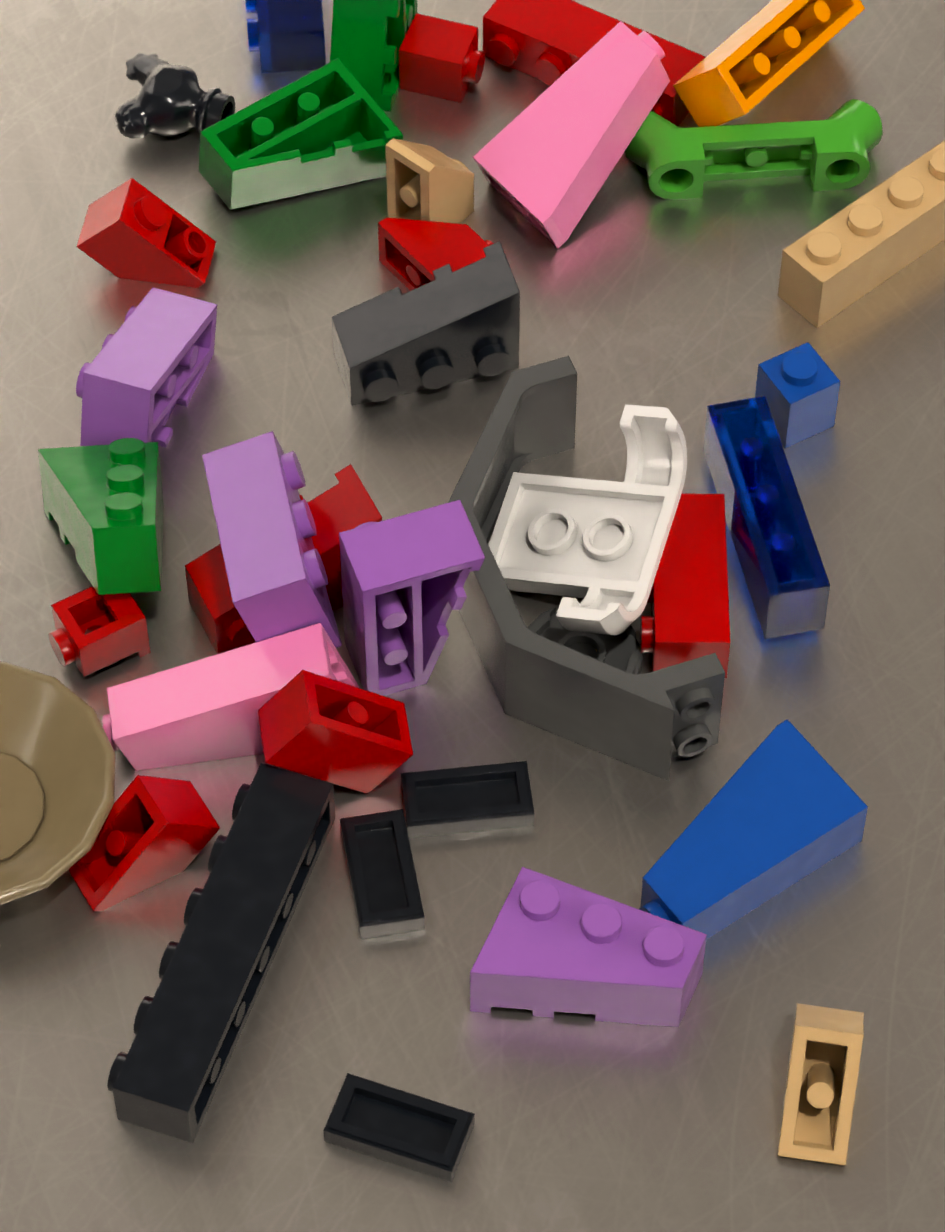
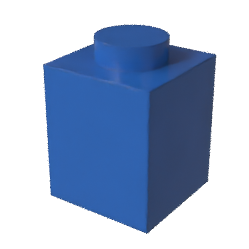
M807 342L758 364L754 410L786 449L835 426L840 380L810 343Z

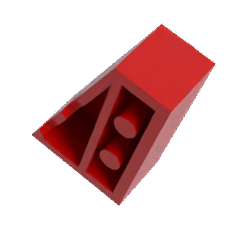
M351 464L335 473L339 481L337 485L307 502L317 531V535L312 536V541L325 567L328 578V585L325 586L332 611L343 607L339 533L354 529L366 522L382 521L380 512ZM221 544L185 565L189 603L217 654L256 643L233 604Z

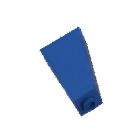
M787 719L773 729L644 875L639 910L707 934V940L860 843L863 839L868 806Z

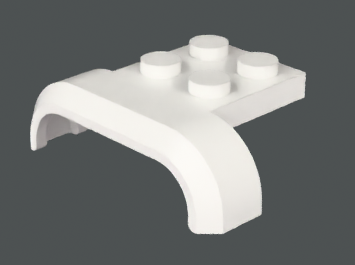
M625 404L620 420V428L625 436L627 445V467L623 482L513 472L489 542V547L509 590L569 596L562 597L556 614L558 621L567 630L619 635L641 615L647 604L683 491L687 470V448L684 433L676 418L666 407ZM570 597H579L584 599L581 603H579L576 598Z

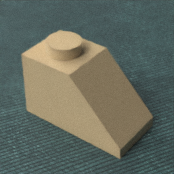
M394 138L385 145L387 211L389 218L460 224L474 212V173L457 159H451L428 145Z
M797 1003L778 1156L846 1165L864 1035L863 1012Z

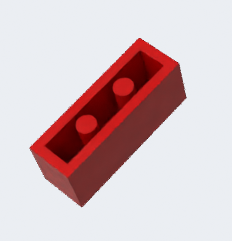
M681 494L647 603H651V616H641L640 620L641 653H652V672L716 653L725 671V678H727L730 651V620L724 494Z

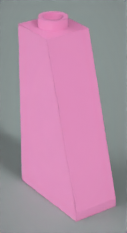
M622 21L473 156L488 183L557 249L568 240L670 82L660 61L665 57V53L660 45L645 31H642L637 36Z
M321 623L109 687L107 688L110 714L103 716L102 723L114 751L121 750L135 771L264 754L258 710L300 671L305 670L357 688L360 687Z

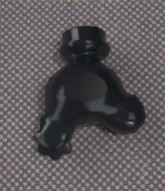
M137 54L133 59L126 62L127 78L133 81L137 80L142 87L139 94L119 106L115 114L116 126L125 137L142 138L149 133L170 137L185 133L192 128H197L200 134L202 130L235 113L234 97L222 93L219 88L209 89L207 92L203 91L199 87L195 71L189 67L170 65L167 61L159 59L157 54Z

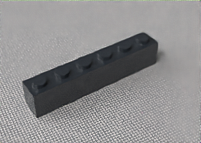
M264 763L260 764L251 785L244 783L238 790L232 809L234 823L228 836L219 835L212 847L208 862V871L211 873L203 889L196 887L192 891L184 913L185 930L179 943L171 941L167 945L159 968V978L162 980L154 997L145 996L142 1000L134 1021L133 1031L136 1037L128 1054L120 1052L116 1056L108 1078L107 1087L109 1091L113 1092L118 1120L193 1143L335 820L332 783Z

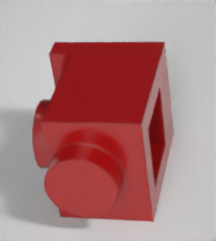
M91 586L51 605L55 630L50 632L48 636L53 651L64 667L75 663L83 677L134 653H137L139 658L151 653L146 617L130 593L98 595L94 587Z

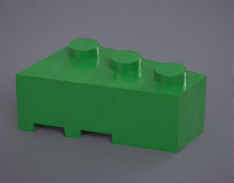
M333 0L330 62L339 58L383 111L391 112L400 88L399 48L417 13V0Z
M337 58L200 132L198 171L227 207L232 210L386 177L385 145L393 138L403 140V134L340 59Z
M122 438L111 442L109 445L38 449L44 513L49 521L55 520L59 525L60 537L65 545L71 544L75 549L76 562L98 595L161 591L164 504L158 442L144 443L136 438Z

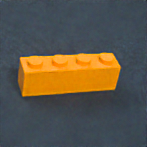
M772 0L673 86L698 127L719 126L739 118L753 109L858 16L865 7L860 0Z

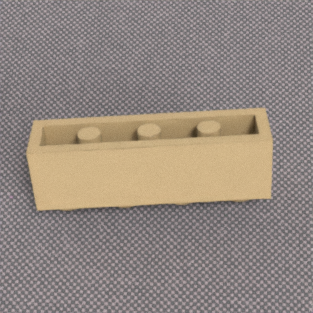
M945 140L783 249L778 296L812 325L819 328L945 240Z

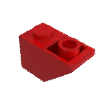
M131 178L89 205L76 247L120 279L198 288L206 282L216 241Z

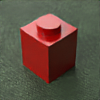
M416 13L399 48L400 89L462 103L470 83L478 84L484 69L485 52L478 50V27Z

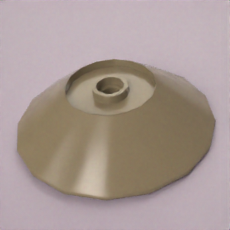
M0 661V905L47 888L91 850L114 805L116 758L115 751L96 711L55 677L4 661Z

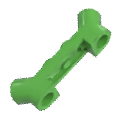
M857 99L846 101L827 120L680 128L659 114L650 111L626 148L625 156L630 161L647 170L650 190L656 196L664 199L703 198L704 181L810 175L813 192L844 190L861 184L868 177L871 170L868 153L881 140L883 135L880 115L874 107Z

